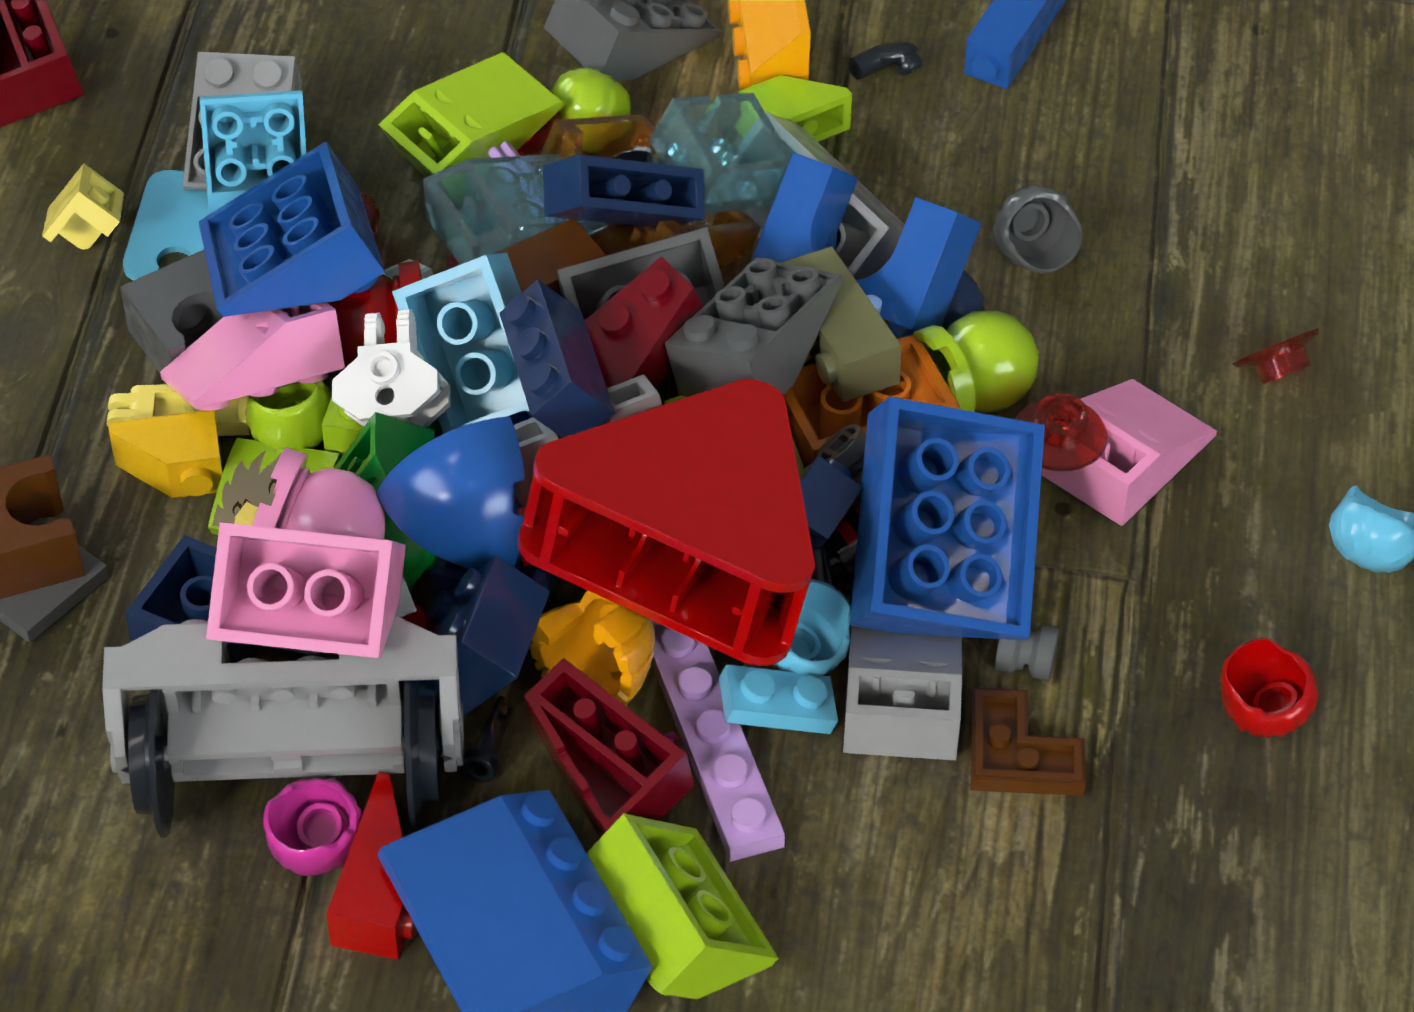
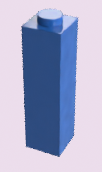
M993 0L967 38L964 74L1008 89L1066 0Z

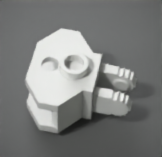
M413 310L398 311L396 319L397 343L385 344V325L380 312L365 314L364 346H358V357L332 379V401L344 409V413L363 427L373 414L377 412L390 417H398L397 419L427 428L451 406V385L437 369L424 361V357L417 350V328Z

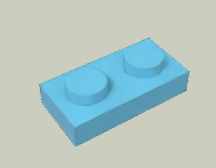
M726 664L719 677L725 723L831 734L838 722L830 676L814 677L788 671Z

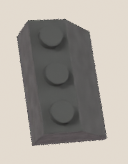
M707 227L556 271L561 297L581 311L584 321L661 256L694 287L703 307L725 285Z

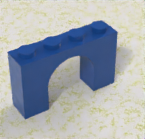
M793 152L751 262L756 258H769L776 262H784L831 246L836 251V238L839 226L858 177ZM915 197L897 246L890 259L876 273L856 280L866 295H875L882 300L880 316L888 320L887 326L893 334L906 337L913 335L917 330L932 325L942 326L982 223L953 210Z

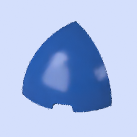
M511 417L492 418L456 428L427 442L403 459L387 475L376 492L382 507L396 526L419 546L453 564L478 570L497 556L514 567L519 554L517 545L519 530L524 520V516L519 515L515 506L516 491L514 487L517 482L524 480L525 474L520 445Z

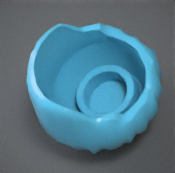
M1352 486L1331 514L1329 528L1333 544L1346 560L1372 572L1391 573L1403 569L1414 559V513L1385 506L1377 500L1368 497L1358 486Z
M811 579L790 652L782 661L772 665L777 666L779 671L794 672L814 677L830 673L845 659L850 643L849 622L851 605L847 598L832 585Z

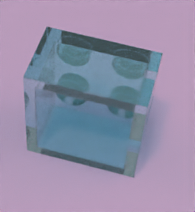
M754 93L717 95L714 102L710 96L672 98L649 138L663 164L703 169L705 213L772 207L791 159L790 153Z

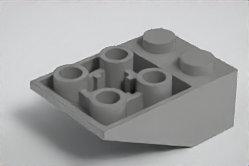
M198 52L182 186L184 190L207 191L199 97L299 91L302 88V79L295 56Z
M851 626L843 753L956 761L961 718L962 637L898 634Z

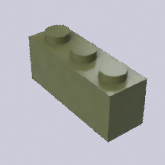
M831 246L781 262L801 267H813L820 271L840 274L842 276L843 282L809 352L815 361L817 373L821 381L825 385L830 384L842 402L900 384L901 344L834 248Z

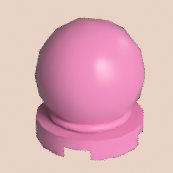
M285 447L271 475V478L277 480L272 505L269 506L260 502L252 526L384 540L385 510L376 495L374 487L352 471L327 468L310 473V470L305 468L308 454Z

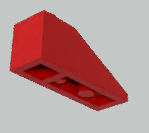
M378 772L326 916L331 946L398 960L405 939L413 940L418 930L377 856L382 846L403 838L391 779L387 773Z

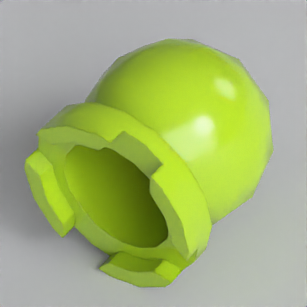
M994 310L972 311L951 324L947 331L943 327L932 325L913 333L917 340L925 346L959 403L961 410L972 412L976 410L983 413L1003 411L1023 399L1037 378L1039 350L1030 331L1016 316Z

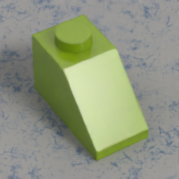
M779 75L739 91L738 127L749 138L765 114L769 112L800 125L810 136L819 142L850 129L852 93L846 87Z

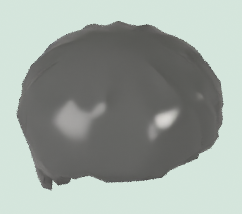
M1035 184L1027 188L1018 189L1014 194L1009 195L1005 199L1002 209L996 213V221L993 226L995 242L999 252L1005 256L1010 264L1037 273L1054 272L1069 264L1081 247L1082 225L1077 218L1071 201L1059 190Z

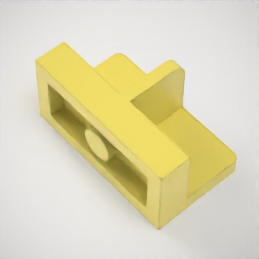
M83 163L49 206L42 237L52 242L56 235L60 234L79 249L90 248L102 233L108 237L120 222L124 192Z

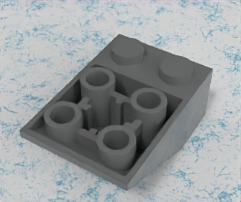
M555 0L544 25V28L584 67L598 69L600 72L612 76L614 80H634L719 38L722 30L708 18L706 10L689 0Z
M756 258L750 262L741 273L722 290L717 292L714 298L692 318L688 319L665 342L678 394L689 397L741 379H756L774 386L784 395L794 386L843 282L842 276L840 274L820 271L813 267H801L776 262L769 258Z

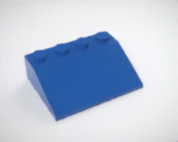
M326 141L198 221L215 304L222 317L340 301L352 293L358 294L368 290L376 283L378 277L385 273L360 189Z
M888 397L868 413L850 626L910 635L1027 640L1030 638L1045 425L895 397Z
M550 790L498 796L384 845L377 854L461 1012H627L653 967Z

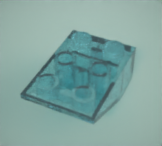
M559 154L477 158L462 161L423 179L426 218L459 265L487 254H494L570 220L545 217L543 165L562 160ZM577 220L589 235L609 226V223Z

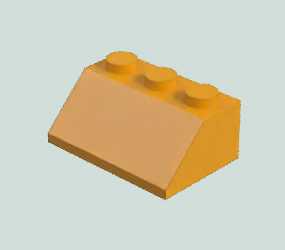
M728 0L729 24H738V27L732 30L734 56L743 57V60L737 61L739 89H746L779 75L809 80L811 33L805 0Z

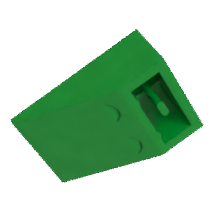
M375 412L334 468L352 471L370 483L377 492L387 475L403 459L434 439V430ZM385 511L384 540H391L406 545L402 575L411 595L417 580L425 570L430 571L434 567L438 556L425 550L410 539L396 526Z

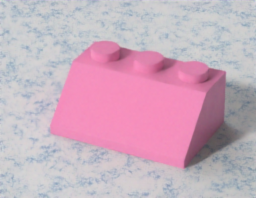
M220 522L206 639L381 658L399 604L406 545L391 540Z

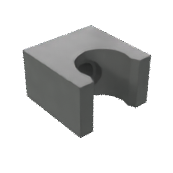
M204 250L120 286L128 331L159 373L184 352L187 345L199 339L223 318L216 308Z

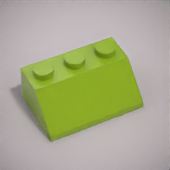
M623 813L587 852L588 857L653 967L646 980L660 994L698 1000L771 967L779 959L696 828Z

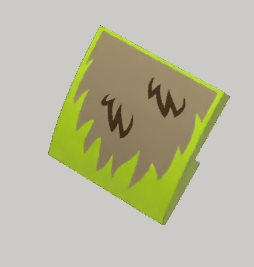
M236 438L214 500L208 524L211 534H219L220 522L234 524L235 516L246 502L256 507H259L260 502L269 506L272 505L277 480L271 478V475L283 450L267 446L260 441ZM309 448L293 449L308 454L305 468H308L310 473L334 468L341 459L340 453Z

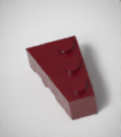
M0 0V127L84 95L47 0Z
M662 256L585 320L607 388L644 374L657 390L669 370L672 371L665 342L688 319L692 318L703 308L694 287Z
M562 658L524 695L536 733L600 838L623 813L660 821L694 787L687 753L565 658Z

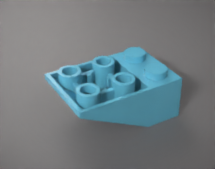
M302 90L199 97L209 214L306 154Z

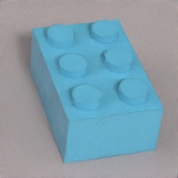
M507 252L481 256L392 291L399 311L413 310L417 328V350L424 357V361L437 369L451 385V406L438 417L444 434L482 420L516 414L511 417V420L530 413L499 314L514 296L521 293Z

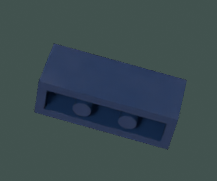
M580 154L543 165L545 217L670 229L705 219L704 171L701 168Z
M536 280L523 293L514 296L499 314L531 416L563 438L602 425L615 414L581 311L540 280Z

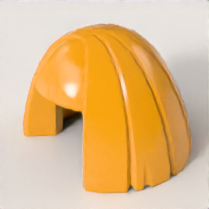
M587 591L581 601L565 604L541 614L532 638L533 643L530 645L532 658L537 660L535 663L537 670H543L542 678L562 658H565L627 706L642 687L649 672L655 651V633L651 619Z

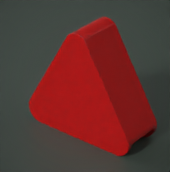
M741 379L548 442L540 447L535 456L534 474L523 524L520 527L517 540L521 555L529 563L742 662L759 666L772 665L782 661L789 654L815 568V561L786 401L783 394L777 388L760 380Z

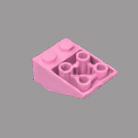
M319 303L223 317L160 371L161 379L194 408L205 411L222 409L230 404V400L246 395L253 397L269 396L278 392L279 386L297 381L300 383L322 381L328 377V373L345 368L336 309L328 303Z
M1134 379L1074 401L1045 428L1041 475L1120 526H1123L1216 436L1217 430Z

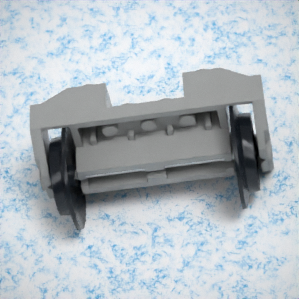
M394 617L381 658L339 654L338 660H326L319 656H305L296 661L268 662L260 658H247L238 663H231L227 642L206 639L208 621L192 619L181 624L162 625L122 647H104L102 691L106 734L109 743H111V769L113 773H118L121 784L130 783L131 796L136 813L152 815L160 838H166L171 831L175 782L378 774V772L399 774L405 773L406 765L409 821L411 828H417L423 805L440 802V757H444L445 772L457 771V766H463L464 714L463 703H461L456 635H436L400 617ZM439 679L440 702H438L436 684H420L419 680ZM128 690H150L149 694L135 695L130 703Z

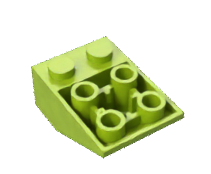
M501 52L413 91L378 125L399 154L459 207L465 199L474 193L495 172L487 162L490 158L488 152L493 146L500 147L504 141H509L517 151L564 106V103L509 56Z

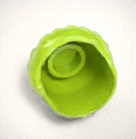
M582 67L570 70L560 75L551 89V92L564 103V106L546 124L555 136L569 144L587 150H595L606 138L616 136L628 124L631 113L628 92L612 76L604 74L598 69Z
M297 381L279 386V391L275 394L264 397L252 396L250 399H247L245 410L246 424L256 441H260L275 449L284 450L285 447L290 449H315L323 440L322 422L332 397L331 390L323 381L315 383H300Z

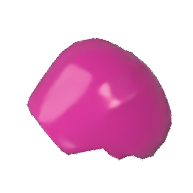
M312 778L294 781L269 800L265 807L263 828L268 848L274 859L279 861L282 867L290 869L299 875L314 876L330 873L337 867L343 868L363 811L358 807L355 797L335 778Z

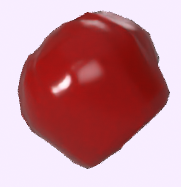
M1257 638L1238 646L1223 664L1221 692L1224 710L1240 731L1249 732L1256 737H1285L1289 732H1295L1299 726L1306 724L1309 716L1314 713L1318 703L1319 691L1312 667L1299 654L1282 648L1273 639Z

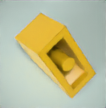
M215 410L108 423L114 462L117 467L171 498L217 493L223 468Z

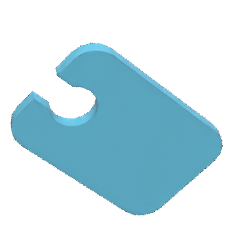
M163 170L153 174L147 181L123 258L124 272L131 280H136L159 270L158 261L168 253L181 252L190 256L204 250L198 221L209 215L207 191L184 190L182 187L184 171Z

